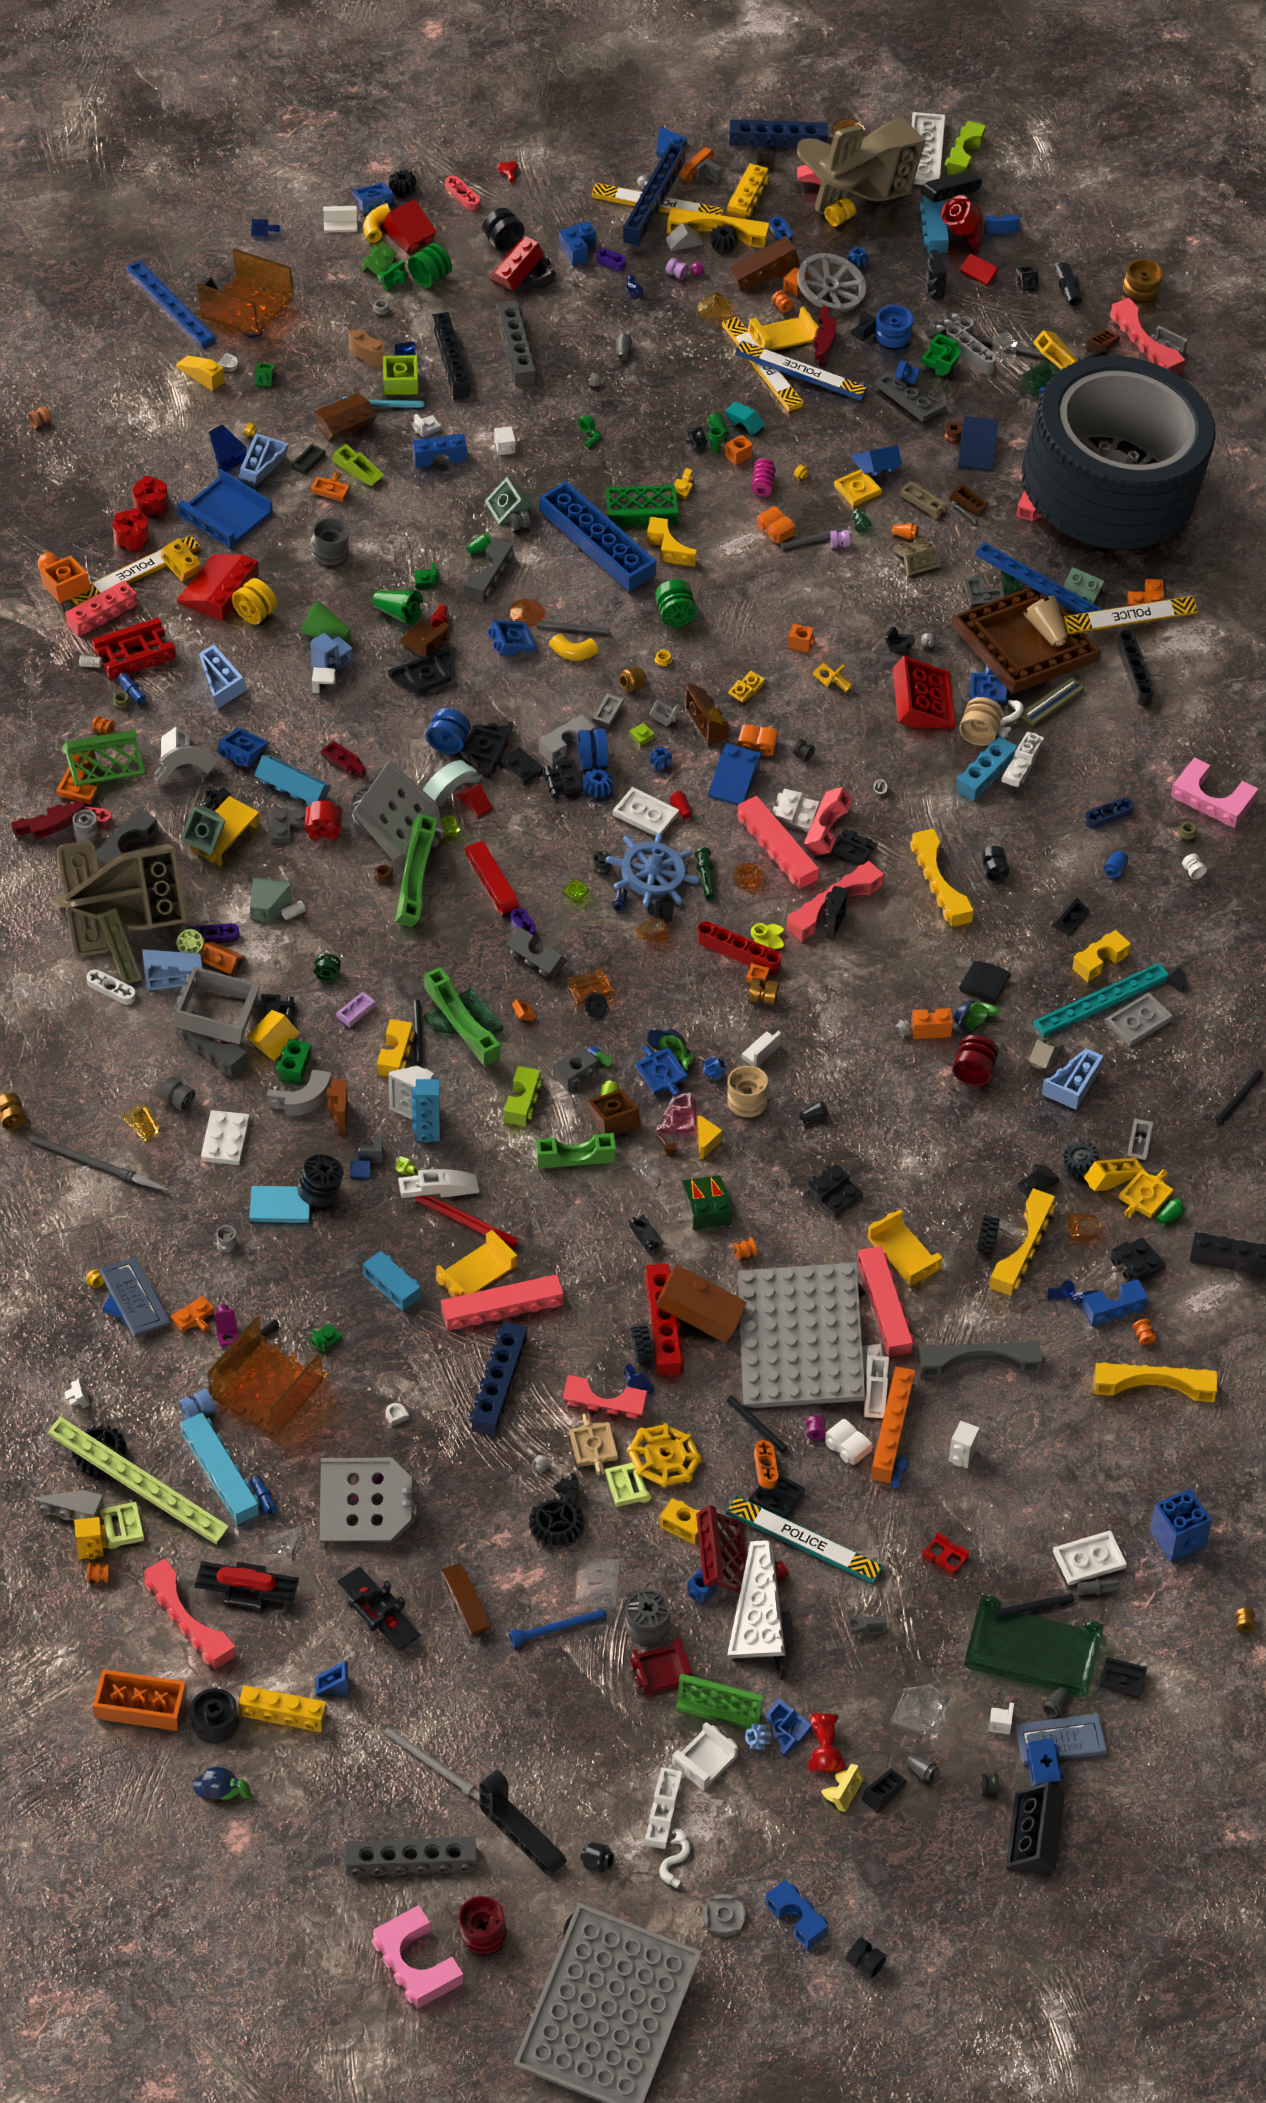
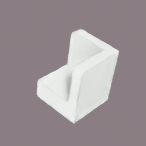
M313 668L312 693H320L321 684L335 683V669Z
M1010 1702L1009 1710L991 1709L988 1732L1010 1735L1014 1703Z

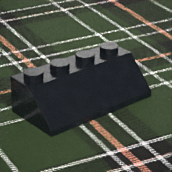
M1050 1782L1019 1790L1015 1793L1006 1862L1008 1870L1042 1874L1056 1870L1065 1793Z

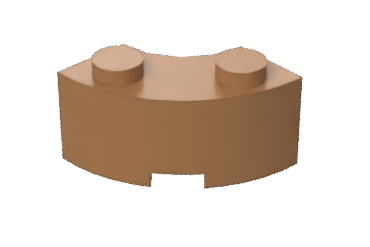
M365 329L348 330V346L352 355L356 359L360 358L365 361L367 365L383 367V356H385L383 340L370 337Z

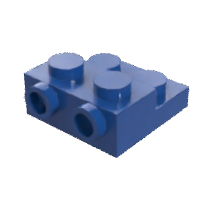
M384 182L352 190L353 197L358 201L359 208L363 213L369 214L373 209L385 203L388 204L389 208L395 206L393 192Z
M494 620L488 629V637L493 639V649L498 651L499 656H516L518 651L534 652L536 649L526 622Z
M237 728L219 740L217 753L223 758L234 760L237 765L249 767L258 760V755L268 748L269 741L244 729Z

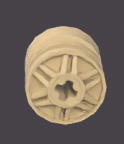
M976 697L971 699L967 703L959 726L961 736L974 745H989L996 739L1003 718L1001 706L989 698Z
M741 1066L731 1071L728 1076L727 1102L730 1111L741 1117H754L764 1112L767 1107L768 1077L765 1072L754 1066Z

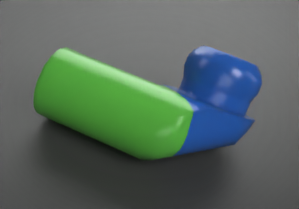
M595 1046L587 1049L598 1062L607 1067L610 1066L613 1060L611 1057L605 1055Z

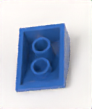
M726 743L720 756L708 797L735 805L744 802L759 771L761 753Z

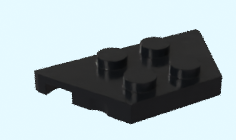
M445 648L388 670V677L418 694L451 681V648Z
M507 722V725L497 726L496 723L473 725L461 750V756L487 777H490L513 729V722Z

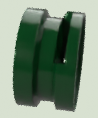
M320 954L315 958L313 974L321 981H335L340 976L341 960L333 954Z

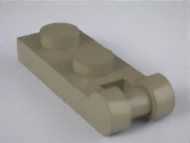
M912 481L906 484L899 492L901 497L929 513L933 519L939 518L941 513L948 510V505L944 501Z

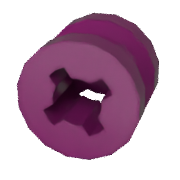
M811 1416L806 1419V1427L808 1428L806 1435L809 1439L821 1440L826 1437L827 1431L824 1428L826 1420L824 1417Z

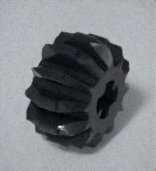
M406 169L405 171H394L390 175L389 187L393 194L406 196V194L412 195V192L415 191L417 180L413 172H408Z
M724 224L723 227L718 225L717 228L712 229L709 240L712 248H715L716 251L722 250L723 252L724 250L730 251V249H735L738 236L735 229H732L731 226L726 227Z

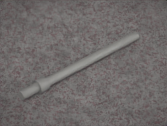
M387 1727L385 1729V1735L460 1787L462 1792L468 1797L472 1796L479 1801V1790L476 1789L473 1783L470 1781L466 1782L392 1728Z

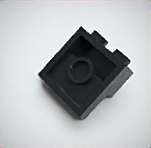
M937 249L930 250V256L927 258L928 270H926L927 282L925 283V290L927 293L929 292L931 299L944 297L947 271Z
M543 255L522 280L520 287L523 292L538 285L542 289L556 281L554 277L557 274L553 267H549L551 262L548 256L544 257Z
M834 886L825 898L827 904L824 909L826 918L824 930H827L826 938L830 940L834 939L846 915L848 890L839 886Z
M837 1164L833 1167L827 1166L821 1176L818 1178L814 1176L808 1182L807 1194L834 1218L863 1197V1192L850 1181V1175Z
M1143 1237L1132 1243L1127 1241L1111 1250V1263L1113 1266L1118 1267L1125 1280L1129 1282L1137 1279L1142 1282L1166 1267L1164 1261Z

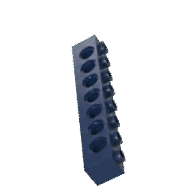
M672 143L668 145L623 226L624 243L639 246L685 163L684 146Z

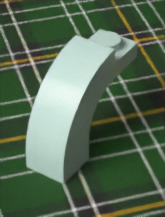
M463 760L454 761L440 769L429 780L423 791L438 804V807H443L448 796L456 787L463 783H478L481 776L474 767L467 765Z

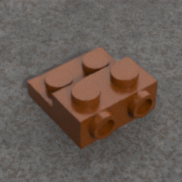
M331 1080V1088H327V1109L331 1111L334 1127H338V1135H346L348 1111L347 1080Z

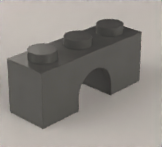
M519 926L506 944L511 949L509 952L517 958L523 957L525 959L523 962L533 968L534 965L538 967V972L546 978L550 975L555 979L568 960L549 946L542 953L534 954V948L539 941Z

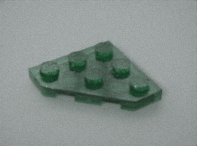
M471 988L458 995L467 1011L481 1027L490 1031L493 1035L503 1030V1024ZM439 1007L424 1014V1020L435 1032L460 1035Z

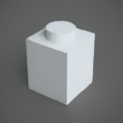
M512 427L495 428L494 441L498 455L515 453V438Z

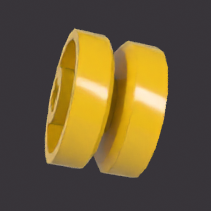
M256 578L250 579L232 595V603L235 610L250 624H259L277 608V599L272 590L263 581Z

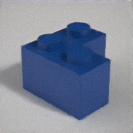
M589 221L559 230L558 245L572 266L588 262V249L596 246V231Z

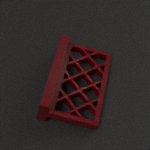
M708 1505L696 1513L704 1585L707 1587L718 1585L740 1594L741 1586L735 1578L737 1577L742 1584L746 1566L742 1522L717 1513L715 1506ZM729 1525L735 1527L736 1535L729 1527ZM723 1530H725V1532L728 1534L730 1540H728L727 1537L724 1535V1533L722 1532ZM731 1542H733L736 1545L738 1552L732 1546ZM725 1548H727L730 1554L733 1556L732 1558H730L727 1552L724 1550ZM734 1559H735L736 1562L739 1564L740 1570L738 1569V1567H737V1566L735 1565V1563L733 1562ZM727 1566H729L730 1569L733 1571V1573L735 1574L734 1576H732V1574L726 1568Z

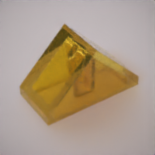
M717 291L699 301L697 316L731 319L732 304Z
M135 1105L121 1114L125 1122L144 1141L160 1131L147 1105Z

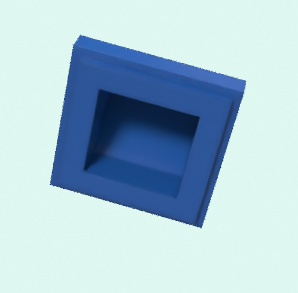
M351 1160L350 1178H370L371 1160Z

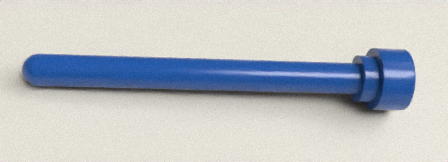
M598 1610L527 1631L511 1630L509 1631V1639L512 1647L522 1645L526 1639L604 1618L606 1611Z

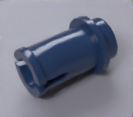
M623 888V893H621V889L616 890L615 899L612 901L613 909L619 912L623 911L627 906V890Z

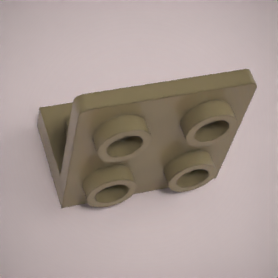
M917 538L911 543H900L897 547L893 548V552L904 557L907 575H913L941 566L938 546L924 538Z

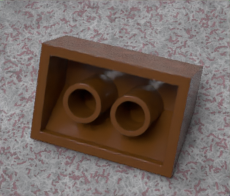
M355 393L312 413L328 443L373 424L377 416L370 401L359 393Z
M687 683L685 687V710L706 744L709 746L728 739L729 724L723 720L721 711L715 707L712 697L708 696L704 689Z

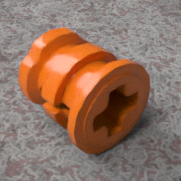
M777 291L772 296V302L775 303L781 313L792 309L794 301L785 295L783 291Z
M97 716L92 722L91 730L93 732L98 731L102 735L113 734L115 721H109Z
M752 1237L747 1242L744 1240L740 1244H733V1251L737 1260H742V1257L748 1258L751 1254L754 1256L758 1255L757 1247Z
M1150 1319L1139 1320L1132 1326L1133 1330L1136 1331V1336L1140 1338L1139 1343L1141 1345L1151 1344L1157 1338L1156 1334L1153 1333V1327L1150 1326L1152 1324Z
M89 1562L87 1583H90L91 1580H95V1582L104 1580L105 1583H108L109 1564L101 1566L100 1563L92 1565Z

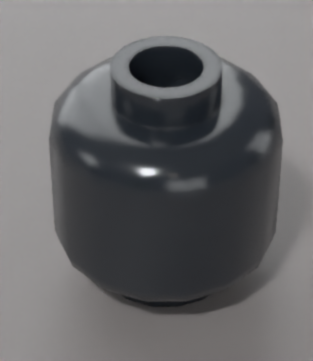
M591 1842L586 1848L582 1849L580 1859L587 1870L604 1873L612 1867L614 1853L608 1845Z

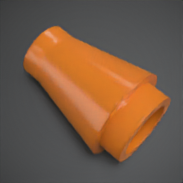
M914 523L893 525L892 535L910 540L917 539L919 527Z

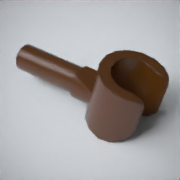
M660 1134L656 1136L664 1146L666 1155L677 1154L675 1142L668 1143Z

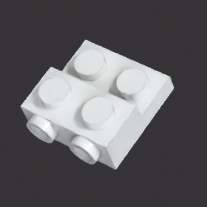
M784 789L783 793L778 794L776 802L778 807H773L772 814L783 827L808 833L816 816L819 801L802 798L801 792Z

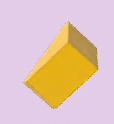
M697 1116L700 1159L705 1158L721 1143L722 1130L704 1117Z

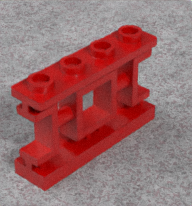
M159 617L92 639L95 656L101 658L107 656L110 661L104 663L105 672L109 680L118 678L122 673H127L128 675L176 658L174 644L172 642L163 644L160 638L165 637V630ZM149 638H152V639H153L152 641H149V642H146V641H145L146 639H149ZM138 645L142 647L143 651L129 655L126 650ZM154 647H157V648H158V649L153 650V651L150 650L151 648H154ZM119 649V652H116V653H112V652H111V651H113V650ZM124 658L123 661H116L117 659Z

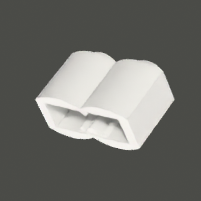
M842 1419L826 1432V1445L831 1450L840 1453V1457L846 1463L849 1462L855 1465L871 1452L872 1443L845 1419Z

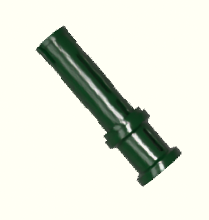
M702 847L694 852L698 861L696 866L697 870L701 873L705 900H713L716 898L711 872L713 868V862L710 861L711 850Z

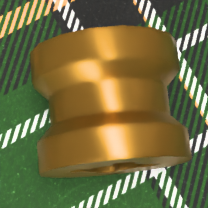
M1242 1608L1234 1613L1235 1620L1237 1621L1236 1630L1238 1632L1249 1633L1257 1628V1623L1254 1620L1255 1611L1253 1609Z

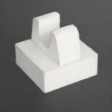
M79 1380L72 1382V1389L65 1392L66 1400H69L71 1406L80 1404L82 1408L90 1406L86 1388Z

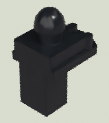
M700 426L682 432L685 440H690L693 450L703 449L708 442Z
M209 787L205 791L206 801L202 803V806L209 809L212 808L215 811L229 796L231 797V793L224 787L218 791L213 787Z
M571 1473L567 1479L560 1477L559 1482L557 1481L553 1485V1489L556 1492L566 1494L565 1501L570 1498V1504L577 1501L580 1484L577 1481V1475Z

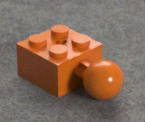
M46 552L39 557L38 568L43 587L59 604L91 590L87 572L71 555L60 560L56 554Z

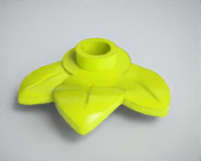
M757 923L752 927L751 937L755 942L774 950L784 947L783 941L779 937L784 931V928L776 924L766 926L763 923Z

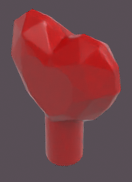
M517 162L499 163L497 165L498 171L506 175L510 183L515 182L514 173L518 169Z

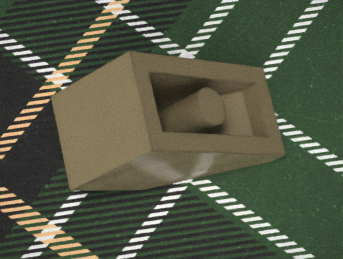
M1048 1038L1038 1039L1029 1062L1034 1063L1033 1066L1041 1070L1050 1068L1063 1045Z

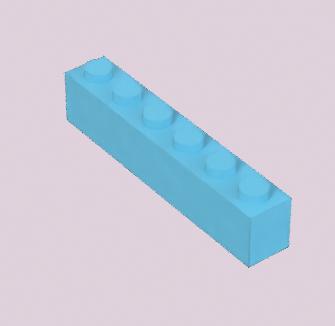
M200 1413L180 1422L181 1434L236 1525L259 1515L258 1506H260L258 1497L250 1492L251 1487L247 1479L243 1480L239 1466L232 1462L230 1451L224 1449L220 1435L214 1433L211 1420L209 1418L206 1419L204 1414Z

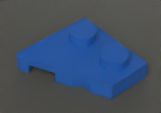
M660 127L656 156L662 158L670 143L685 146L687 138Z

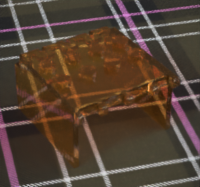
M234 249L233 256L236 275L231 277L233 282L231 284L225 283L223 291L197 284L200 310H197L195 314L199 318L250 335L259 334L293 301L291 297L294 295L291 267Z
M255 1317L207 1372L209 1394L213 1397V1400L221 1405L226 1406L228 1404L227 1408L240 1416L244 1414V1418L256 1426L261 1423L260 1428L273 1435L277 1431L281 1432L324 1382L328 1373L322 1370V1355L319 1353L304 1367L295 1361L297 1358L296 1354L292 1353L288 1357L279 1352L281 1347L279 1344H275L272 1348L264 1343L266 1337L261 1335L260 1320L258 1317Z

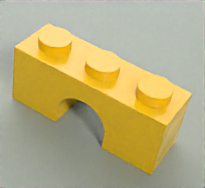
M1117 930L1110 934L1108 933L1098 942L1092 943L1083 952H1078L1073 958L1072 969L1088 983L1102 973L1103 961L1101 958H1107L1114 964H1117L1129 956L1131 943Z
M390 1019L386 1031V1045L395 1048L392 1050L381 1049L377 1061V1075L388 1077L391 1071L406 1068L407 1061L405 1059L410 1056L411 1052L410 1042H414L415 1031H413L411 1022Z

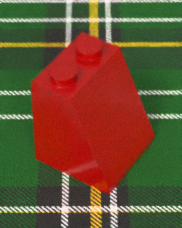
M415 199L389 212L381 226L382 231L406 253L411 250L416 251L424 243L426 245L431 243L437 232Z

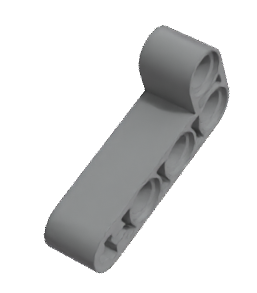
M962 317L949 325L946 329V337L958 342V346L961 349V357L983 374H993L996 368L997 357L991 350L972 336L973 319Z

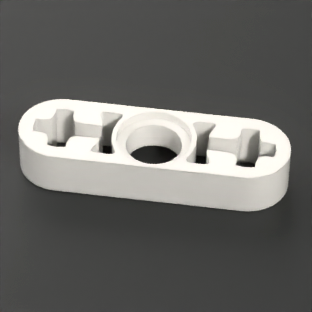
M99 970L88 972L86 978L87 985L90 988L125 1005L132 1004L135 1001V989L132 986ZM111 984L116 986V988L113 990H108L106 988L108 985Z

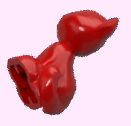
M814 1713L810 1716L811 1726L820 1744V1747L813 1751L812 1757L807 1763L810 1771L841 1772L845 1770V1762L841 1758L840 1751L832 1746L835 1739V1723L838 1720V1714Z

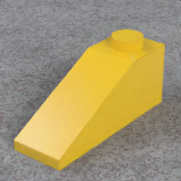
M186 356L176 364L178 369L211 391L225 383L224 368L211 359Z
M1136 1158L1100 1160L1093 1163L1084 1178L1091 1189L1103 1191L1132 1180L1141 1169L1143 1171L1145 1169Z

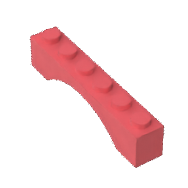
M1130 298L1112 304L1111 319L1119 325L1121 330L1127 334L1150 362L1162 366L1177 375L1184 372L1185 359L1176 349L1159 344L1142 329L1138 320V307Z
M870 861L859 865L855 871L845 875L836 884H832L825 892L819 893L812 901L805 903L799 910L790 913L787 917L786 930L802 943L815 934L816 926L827 904L825 902L826 895L832 891L834 886L847 889V898L870 895L883 886L884 873Z
M166 1559L161 1560L144 1571L145 1580L143 1582L147 1590L154 1592L158 1604L165 1606L172 1621L176 1620L181 1633L188 1635L191 1645L195 1650L199 1649L207 1665L211 1664L216 1670L236 1658L235 1646L223 1631L214 1630L202 1625L186 1612L177 1595V1574Z

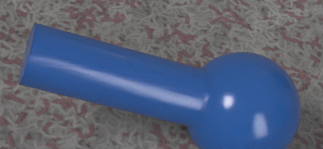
M903 1456L897 1457L895 1461V1472L891 1483L893 1488L899 1487L903 1472L909 1468V1461Z

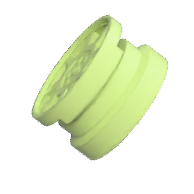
M193 929L184 930L177 938V947L183 953L200 954L205 943L204 937Z

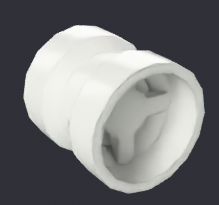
M1190 854L1182 861V865L1188 870L1191 879H1199L1207 872V868L1201 863L1198 854Z

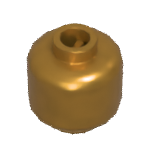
M635 666L621 672L619 683L623 689L632 692L642 689L646 684L647 677L640 667Z

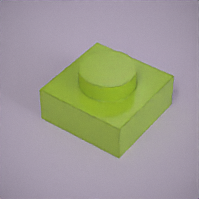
M644 723L629 730V736L639 746L654 739L655 733Z

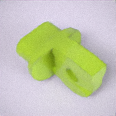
M402 1156L399 1157L395 1166L400 1174H405L407 1177L417 1176L418 1171H420L411 1160Z

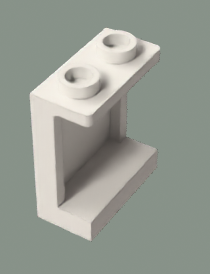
M706 1722L703 1725L702 1732L682 1752L677 1750L672 1755L671 1766L678 1771H683L682 1774L704 1791L737 1758L738 1747L732 1739H727L723 1736L717 1727L711 1726Z

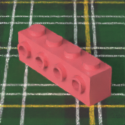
M123 580L65 612L66 624L80 637L138 605L137 593Z

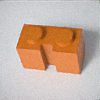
M950 1008L935 1009V1013H928V1009L912 1010L911 1027L913 1039L951 1037L953 1022Z

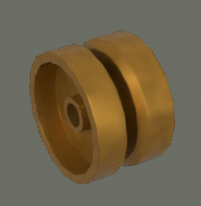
M1143 258L1130 262L1127 266L1123 282L1125 294L1136 301L1143 302L1156 298L1159 294L1163 278L1161 266L1150 259Z

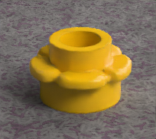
M249 422L246 425L243 434L247 438L255 436L258 430L256 423L252 424Z
M800 464L795 469L793 475L798 481L806 479L809 474L808 466Z
M667 650L658 651L654 659L655 663L660 666H667L672 662L671 654Z
M98 1269L91 1270L87 1274L86 1281L89 1286L98 1288L104 1283Z

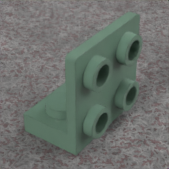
M1073 567L1063 587L1094 604L1099 592H1105L1107 584L1105 581Z

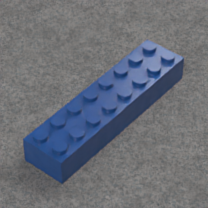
M565 481L539 497V512L628 592L656 576L657 561L570 483Z

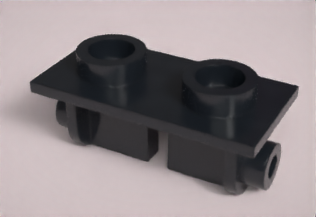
M644 1214L639 1219L633 1217L629 1220V1227L649 1255L652 1256L664 1242Z

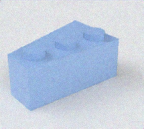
M256 433L241 466L239 481H242L248 487L256 488L287 457L289 443Z
M214 644L199 653L217 709L247 691L244 678Z
M142 949L147 991L183 986L187 974L191 975L194 967L203 969L200 954Z
M1086 1048L1071 1059L1068 1065L1058 1069L1055 1075L1044 1080L1042 1095L1077 1110L1101 1071L1103 1055Z

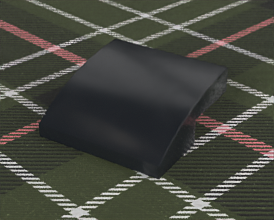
M974 960L959 985V989L961 992L977 994L979 1000L996 1002L1010 979L1011 973L998 966Z
M778 1474L777 1484L774 1488L766 1489L759 1485L757 1490L750 1496L749 1502L786 1519L799 1502L806 1488Z

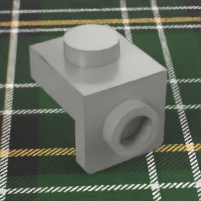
M657 699L649 716L667 727L671 722H675L678 719L680 705L677 704L674 708H671Z

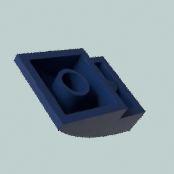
M964 416L958 462L959 468L993 470L999 420Z

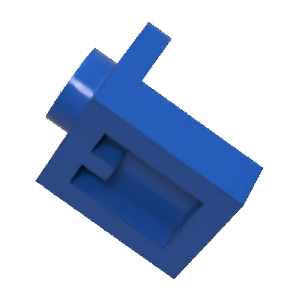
M900 361L895 377L905 383L916 385L920 369L910 366L907 362Z

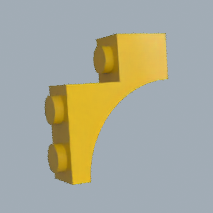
M651 517L647 530V544L661 546L660 562L695 567L697 549L686 547L671 536L668 530V519Z

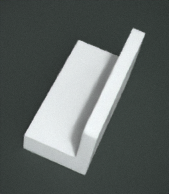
M357 206L323 207L325 233L357 232Z
M175 727L162 736L161 757L174 748L190 746V735Z
M766 1031L742 1053L741 1058L750 1065L758 1067L781 1046L782 1033L777 1031L774 1035H771Z

